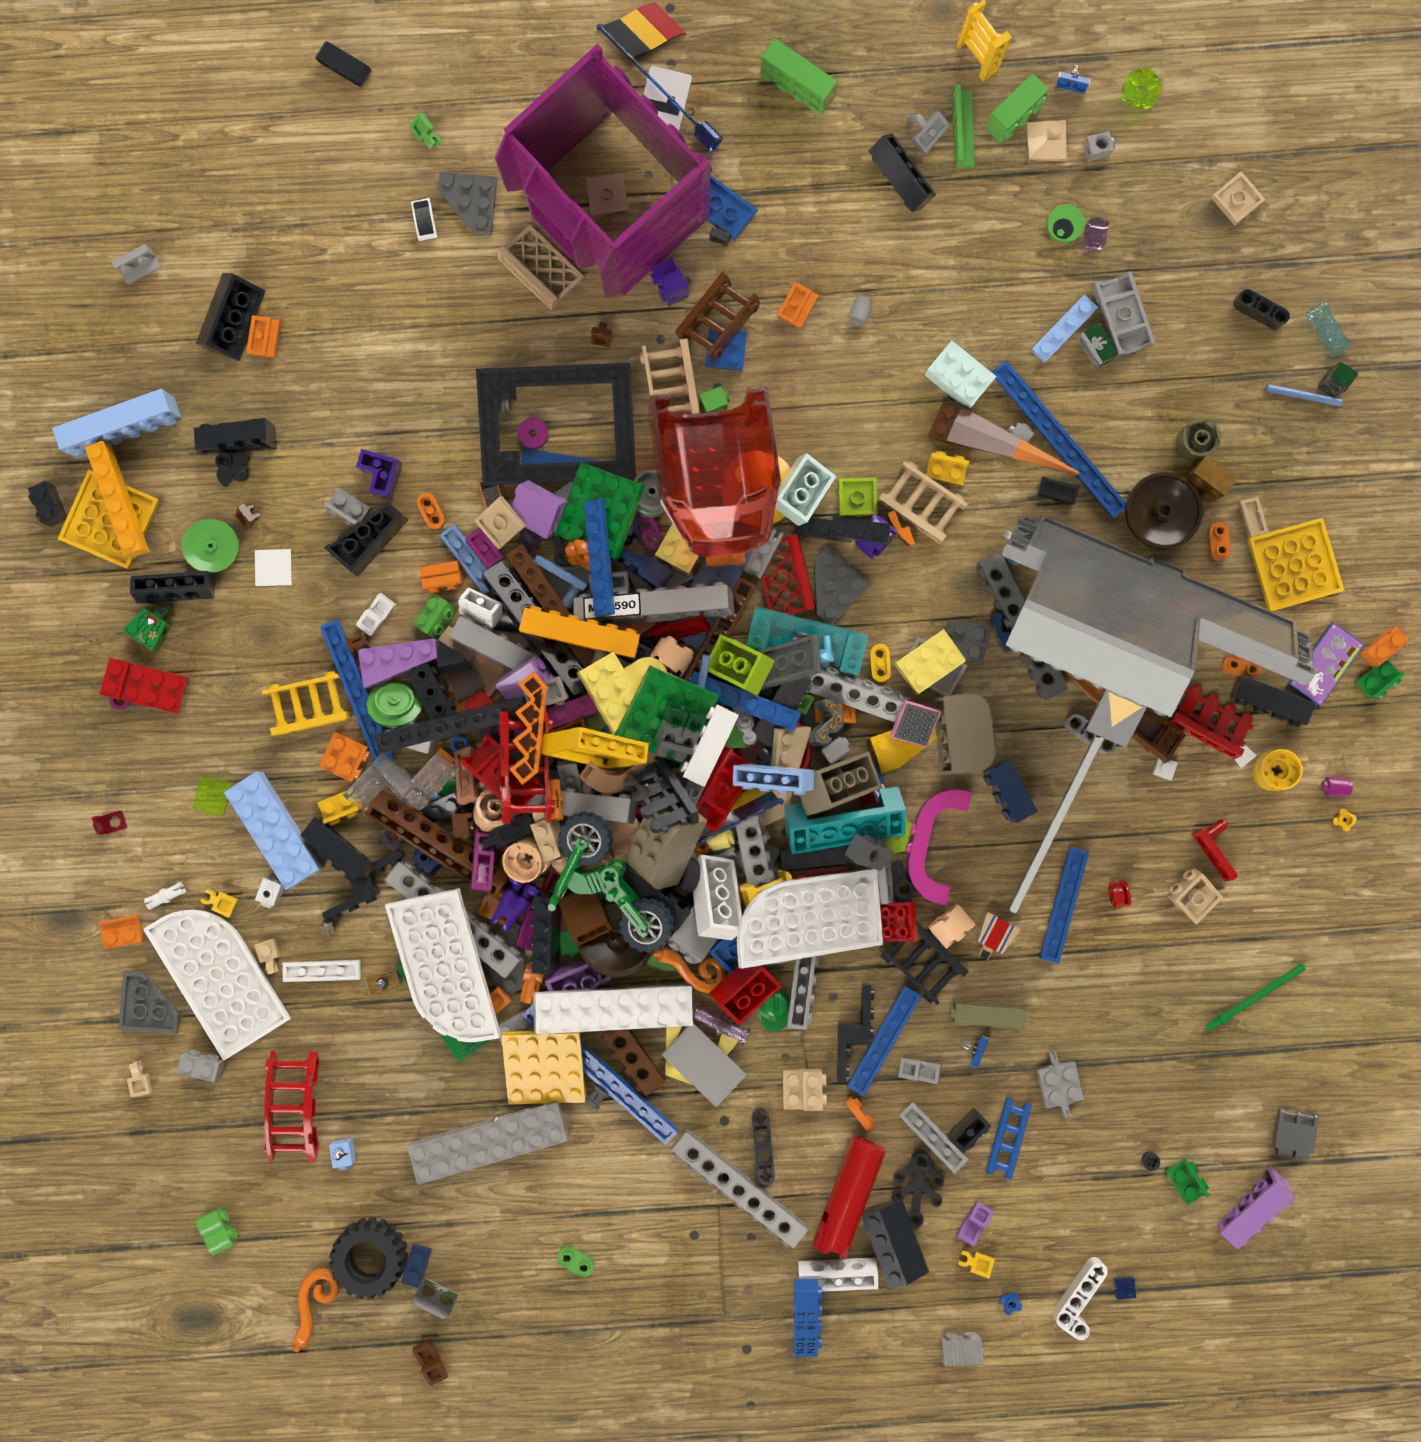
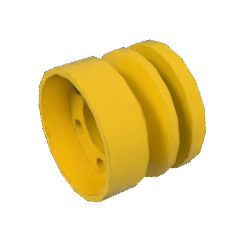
M1277 749L1260 755L1253 765L1252 774L1255 782L1261 788L1276 792L1294 787L1301 779L1303 766L1295 753L1285 749ZM1275 768V771H1278L1277 774L1274 775L1271 769Z

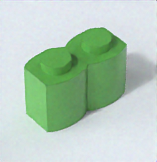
M221 1207L200 1216L195 1221L212 1256L234 1246L238 1238L236 1230L231 1228L228 1223V1213L222 1210Z

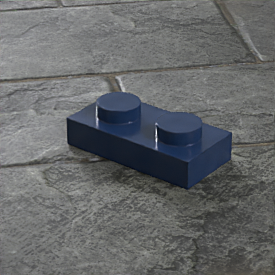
M415 1243L412 1245L401 1283L416 1288L419 1287L423 1281L432 1251L431 1248Z

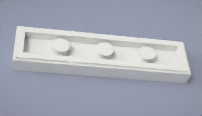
M361 960L282 963L283 982L361 979Z

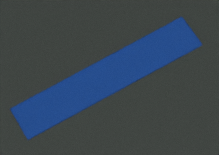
M523 448L521 463L524 464L596 461L594 459Z

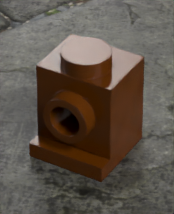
M473 810L452 814L454 838L460 837V840L472 839L473 831H475V821L472 819Z

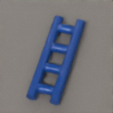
M1006 1097L986 1173L993 1175L994 1170L998 1169L1006 1172L1004 1178L1012 1180L1032 1104L1025 1102L1023 1108L1012 1105L1014 1099ZM1010 1113L1021 1115L1018 1127L1007 1124ZM1005 1131L1016 1134L1013 1145L1002 1143ZM1000 1150L1011 1153L1008 1164L997 1161Z

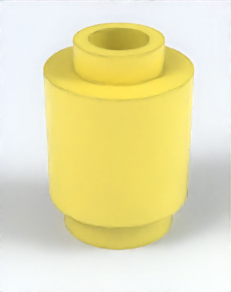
M722 829L718 833L711 832L708 834L709 837L706 838L707 846L709 849L712 848L713 852L730 848L733 844H736L732 829Z

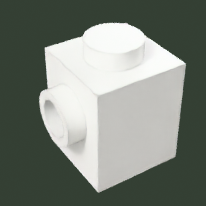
M265 877L261 882L255 900L259 901L261 906L267 908L277 906L284 887L280 881Z

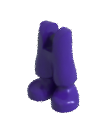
M508 876L512 885L504 890L500 903L490 922L496 925L502 915H504L508 919L505 921L502 930L508 932L519 916L530 905L531 896L541 894L542 890L534 883L527 882L523 892L519 895L518 893L525 883L514 881Z

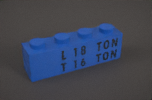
M794 1279V1357H818V1348H822L821 1336H818V1332H822V1321L818 1320V1316H822V1304H819V1300H822V1287H818L817 1279Z

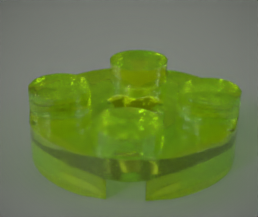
M1146 68L1131 72L1122 86L1124 102L1139 109L1151 107L1157 101L1162 91V85L1157 79V74ZM1144 85L1146 92H1140L1137 87Z

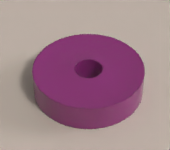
M528 418L518 428V438L522 445L528 449H539L548 440V428L538 418ZM531 431L537 432L534 437L530 436Z

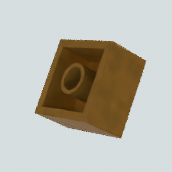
M1207 454L1196 461L1184 478L1189 480L1202 493L1201 496L1205 500L1214 502L1224 497L1239 477Z

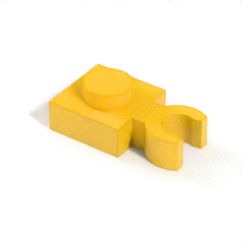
M211 889L205 890L206 893L210 894V899L203 898L201 902L203 904H213L211 910L230 918L239 899L224 892H219L217 896L215 891Z
M962 1250L961 1254L966 1255L968 1259L965 1262L959 1260L958 1264L963 1267L970 1265L972 1266L970 1272L990 1278L995 1258L976 1252L975 1257H973L968 1251Z

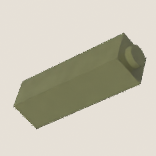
M955 1001L953 1006H950L949 1015L956 1024L1025 1029L1026 1009L1023 1007Z

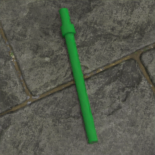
M1302 963L1227 1012H1221L1217 1015L1216 1019L1205 1025L1206 1029L1210 1032L1221 1024H1227L1232 1017L1305 971V966Z

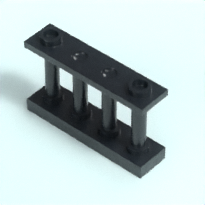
M916 921L917 933L923 939L914 952L900 965L893 956L906 942H895L887 952L881 947L879 949L882 952L880 957L888 964L892 962L925 993L923 997L930 1004L934 1002L938 1005L940 1002L935 996L955 975L961 974L964 977L969 971ZM932 947L937 951L934 959L914 978L906 970L927 948L930 949ZM946 960L951 965L949 967L950 970L930 991H927L921 983L941 961L944 962Z

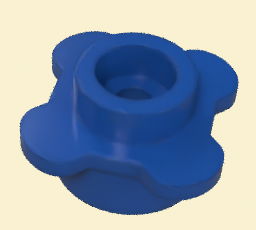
M1016 1292L1006 1294L1000 1298V1303L1005 1308V1314L1011 1315L1016 1310H1022V1304L1019 1303Z

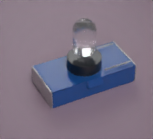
M1073 65L1071 74L1059 73L1055 87L1085 94L1090 84V79L1079 76V66Z
M983 1035L980 1038V1043L974 1045L971 1053L974 1055L970 1066L974 1068L979 1067L989 1042V1037ZM961 1041L960 1047L970 1051L972 1044Z

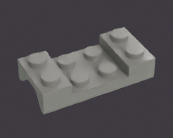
M1129 271L1118 278L1106 282H1095L1092 290L1097 305L1100 304L1111 336L1110 341L1118 351L1116 358L1152 347L1155 344V340L1132 272Z

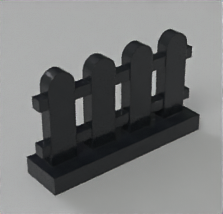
M654 757V766L651 767L649 764L645 770L634 775L631 772L623 780V786L626 790L636 789V792L632 794L633 803L645 804L641 808L642 817L645 819L653 817L655 819L650 823V829L653 833L663 832L665 834L668 832V828L679 823L685 825L687 820L690 821L691 825L699 823L698 809L663 757ZM650 781L655 782L654 784H651L645 788L641 787V785H644ZM659 795L664 796L663 798L656 800L652 803L650 801L651 799ZM669 809L673 810V812L669 814H666L662 817L659 816V814L662 812H665Z

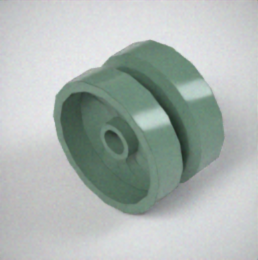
M658 470L642 471L634 479V482L645 485L636 514L643 517H659L665 512L660 504V494L672 499L674 489L672 482L666 474ZM663 501V503L665 504V506L668 507L669 504H668L667 502L665 503V502Z

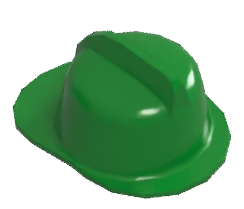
M781 987L759 1007L760 1023L768 1031H780L786 1026L789 995L784 988Z

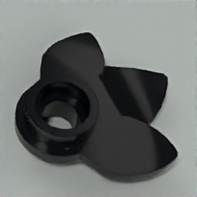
M226 451L220 452L216 456L215 463L218 467L216 476L223 486L228 487L232 479L240 482L248 480V472L244 467L250 460L248 456L242 452L231 454ZM228 458V463L224 465L223 460Z

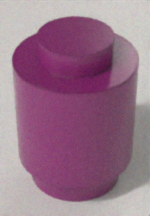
M1326 777L1321 782V791L1324 792L1325 796L1346 797L1352 794L1353 784L1347 778Z

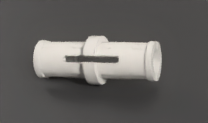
M179 882L167 889L159 890V893L145 898L144 902L149 903L146 906L151 910L162 903L171 902V899L186 893L185 888L182 889L184 885Z

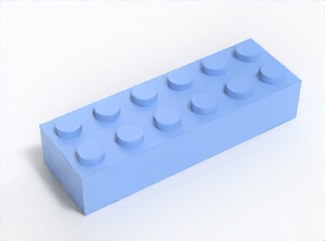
M161 388L53 427L52 430L61 451L73 457L82 458L87 455L86 446L102 440L112 445H118L124 439L137 438L146 431L154 432L163 425H173L182 417L175 398Z
M256 771L224 792L285 890L294 888L324 868L312 848L304 843L305 839L300 836L302 832L264 772Z

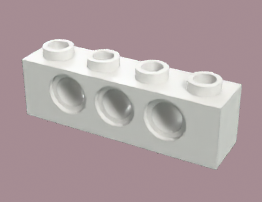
M876 1258L798 1261L799 1279H817L818 1287H822V1292L878 1289Z

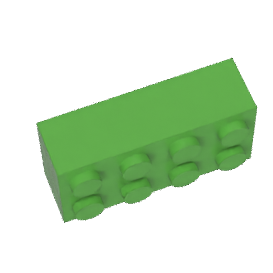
M776 38L772 40L761 56L760 73L762 77L767 81H773L783 92H789L796 101L808 105L812 112H818L822 115L835 97L838 81Z

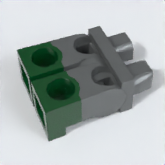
M666 702L664 708L665 715L654 739L657 742L655 753L660 757L666 758L671 749L674 750L673 759L684 762L687 754H693V748L698 741L707 718L701 711L683 708L682 706Z

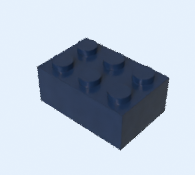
M1010 760L1001 761L983 771L985 775L983 779L988 787L991 786L994 793H992V796L997 804H1001L1003 808L1001 812L1006 821L1018 823L1038 812Z

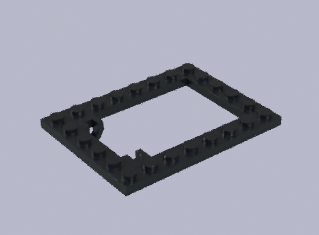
M630 363L476 369L483 486L516 485L528 480L534 484L574 482L580 462L520 464V451H500L498 402H503V400L516 401L517 387L612 384L616 460L582 463L629 480L635 479L636 463Z

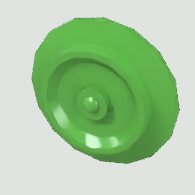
M203 519L194 523L185 532L182 540V552L186 561L194 569L217 573L227 569L235 561L239 552V540L234 530L225 522L217 519Z
M399 680L384 682L375 687L369 694L366 703L368 714L371 718L382 726L388 727L405 726L414 721L421 713L423 706L414 686Z

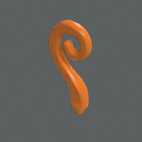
M662 946L661 949L654 950L652 956L657 957L658 961L672 965L690 986L700 992L710 993L727 977L726 969L714 957H706L698 965V973L705 980L711 979V974L707 972L708 965H712L716 970L715 980L711 983H706L699 980L693 974L685 960L675 950Z
M323 1268L312 1271L305 1277L300 1286L298 1294L300 1326L293 1338L295 1344L292 1347V1350L295 1352H299L301 1347L305 1348L312 1336L313 1320L308 1299L312 1285L319 1279L327 1280L331 1285V1291L327 1295L322 1293L321 1284H317L314 1287L313 1296L319 1303H330L339 1293L340 1288L337 1286L339 1281L337 1279L333 1280L331 1276L333 1271Z

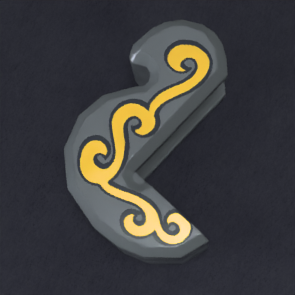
M829 699L814 703L825 719L810 732L808 742L813 747L828 745L832 741L829 734L839 732L844 725V714L840 706Z

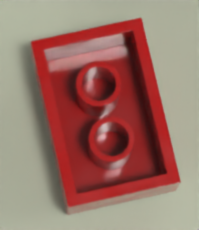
M764 965L748 968H739L738 966L710 992V995L740 1025L777 992L782 985Z

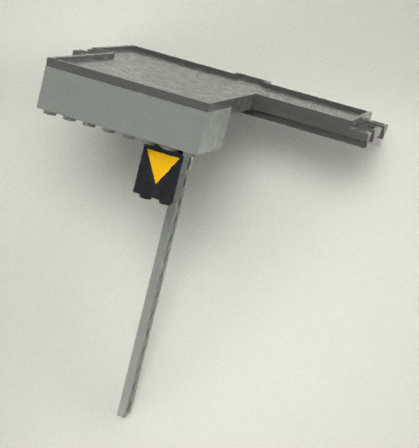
M1021 515L1013 532L1009 530L1004 532L1003 536L1009 540L1005 545L1002 556L1010 558V560L1015 562L1017 561V563L1022 565L1024 564V566L1029 568L1031 567V569L1036 571L1038 570V574L1006 646H1009L1016 653L1023 652L1030 655V658L1034 661L1046 662L1055 670L1069 672L1072 677L1078 680L1085 679L1096 688L1105 689L1086 728L1094 737L1011 902L1009 911L1017 913L1103 739L1109 740L1115 746L1126 748L1147 707L1153 709L1155 713L1161 716L1168 715L1172 717L1195 672L1198 639L1270 669V671L1277 672V674L1287 676V678L1303 685H1308L1317 671L1312 666L1314 662L1313 649L1309 648L1312 644V637L1297 631V622L1186 576L1187 570L1152 555L1148 560L1046 516H1042L1040 522Z

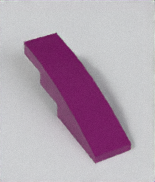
M476 823L471 890L491 891L494 846L485 849L482 841L491 837L490 832L481 831Z

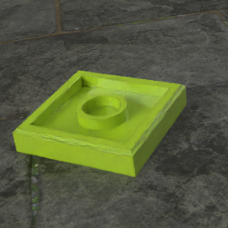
M877 477L838 479L839 517L878 516Z

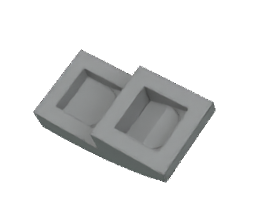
M902 1057L898 1077L938 1084L942 1064Z

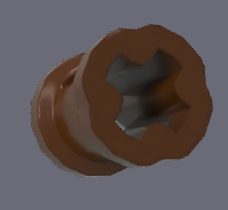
M364 631L361 632V635L354 638H346L347 646L352 654H355L357 650L371 647Z

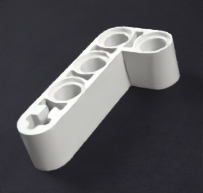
M1097 1257L1087 1260L1052 1313L1059 1327L1078 1340H1085L1090 1334L1088 1325L1079 1315L1107 1276L1106 1266ZM1089 1281L1088 1287L1081 1288L1084 1282ZM1072 1298H1078L1075 1304H1070ZM1061 1314H1067L1064 1320H1059ZM1078 1325H1083L1080 1331H1075Z

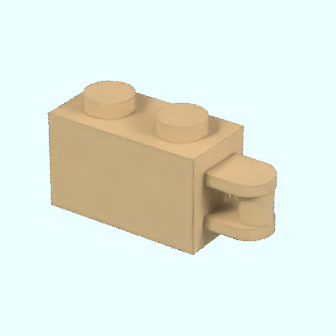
M532 813L535 823L530 826L543 862L563 856V849L560 848V839H558V835L561 832L559 821L546 823L545 813Z

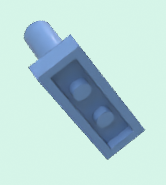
M537 555L534 560L536 564L571 583L562 600L565 607L571 609L573 598H577L581 590L587 591L590 584L541 555Z

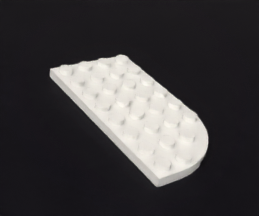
M868 868L787 880L773 884L761 891L750 902L739 924L737 933L739 968L883 945L878 871Z
M460 888L387 903L385 907L410 993L422 1018L425 1017L437 1032L444 1036L449 1035L457 1038L458 1041L478 1042L499 1038L501 1032Z
M182 910L168 914L143 929L223 1061L291 1019L238 931L222 917L203 910Z

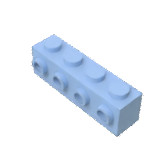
M752 764L733 766V785L743 786L742 789L752 790L755 787L759 788L760 791L775 789L778 793L794 791V794L805 795L806 791L814 790V770Z

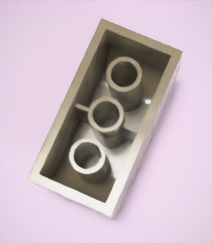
M973 693L932 699L933 708L941 712L935 726L941 775L977 772L987 769L994 761L995 746L997 744L992 727L994 726V717L991 715L988 702L982 696Z
M868 751L815 770L814 790L806 791L805 795L799 796L805 813L808 816L882 788Z
M669 809L660 813L659 816L662 817L673 812V810ZM699 814V823L691 825L690 821L687 820V824L682 825L679 823L668 828V832L664 834L663 832L653 833L651 831L650 823L655 820L653 817L649 819L643 818L627 854V864L655 889L678 885L707 820Z

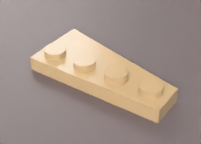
M808 726L797 727L796 731H791L784 727L774 728L771 766L799 769L811 728ZM773 789L774 794L780 800L779 803L773 806L789 805L793 791L778 793L777 790Z

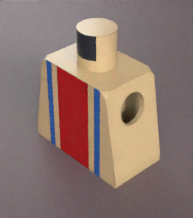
M984 911L975 938L977 942L983 944L978 955L988 960L993 950L1003 954L1021 929Z

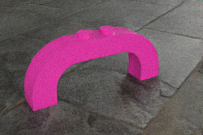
M945 790L932 795L919 809L915 823L912 822L910 834H913L912 840L907 842L905 851L908 853L907 874L915 890L926 899L937 904L947 906L951 887L933 882L925 872L924 863L933 823L936 816L945 809L955 808L968 811L972 792Z

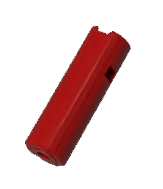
M860 1136L851 1137L823 1216L812 1241V1245L825 1254L833 1251L839 1253L840 1259L847 1258L857 1227L886 1154V1150L881 1145Z

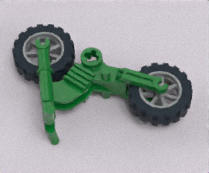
M581 811L578 814L575 813L562 825L561 832L558 835V839H560L559 846L563 849L562 853L564 856L567 855L569 859L566 860V865L556 884L548 909L554 911L560 898L570 893V890L577 894L590 895L603 891L607 895L606 899L609 902L614 901L623 912L619 925H621L620 933L623 934L624 941L628 942L631 948L634 949L635 947L638 949L637 951L639 952L647 951V953H650L653 950L661 949L662 946L666 945L674 930V919L670 915L671 911L668 907H664V903L661 901L657 902L654 898L640 899L635 891L624 881L623 875L626 871V865L621 859L611 860L606 867L603 864L589 870L579 868L583 864H586V866L597 864L605 858L612 848L613 831L609 828V823L605 822L601 815H595V812L590 811L586 813V811ZM581 826L583 834L575 830V828ZM573 834L578 836L575 841L573 840ZM592 842H599V846L597 849L594 847ZM655 918L658 919L659 924L654 923ZM652 928L660 929L659 934L656 935ZM650 933L652 937L645 936H647V934Z

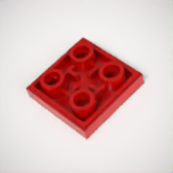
M915 902L880 903L883 942L918 941Z

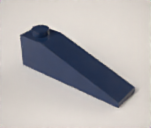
M622 549L619 559H615L654 590L655 588L665 587L673 577L672 567L664 561L661 564L657 560Z

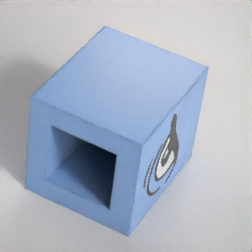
M353 1138L336 1140L329 1145L333 1168H339V1170L349 1169L356 1162Z

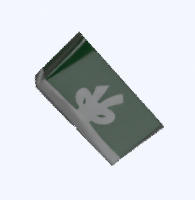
M1098 322L1081 333L1077 338L1096 369L1118 356L1116 355L1118 351Z
M425 1278L418 1287L413 1303L421 1309L446 1319L450 1316L458 1293ZM427 1285L435 1289L434 1296H424L422 1293L423 1286ZM442 1293L453 1298V1302L450 1305L444 1306L440 1303L439 1298Z

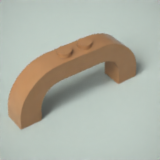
M648 751L647 763L620 767L615 770L601 769L590 761L579 775V778L597 791L604 793L621 792L626 790L623 786V780L628 777L627 774L632 772L634 775L643 771L649 764L652 767L655 762L654 757L658 755Z

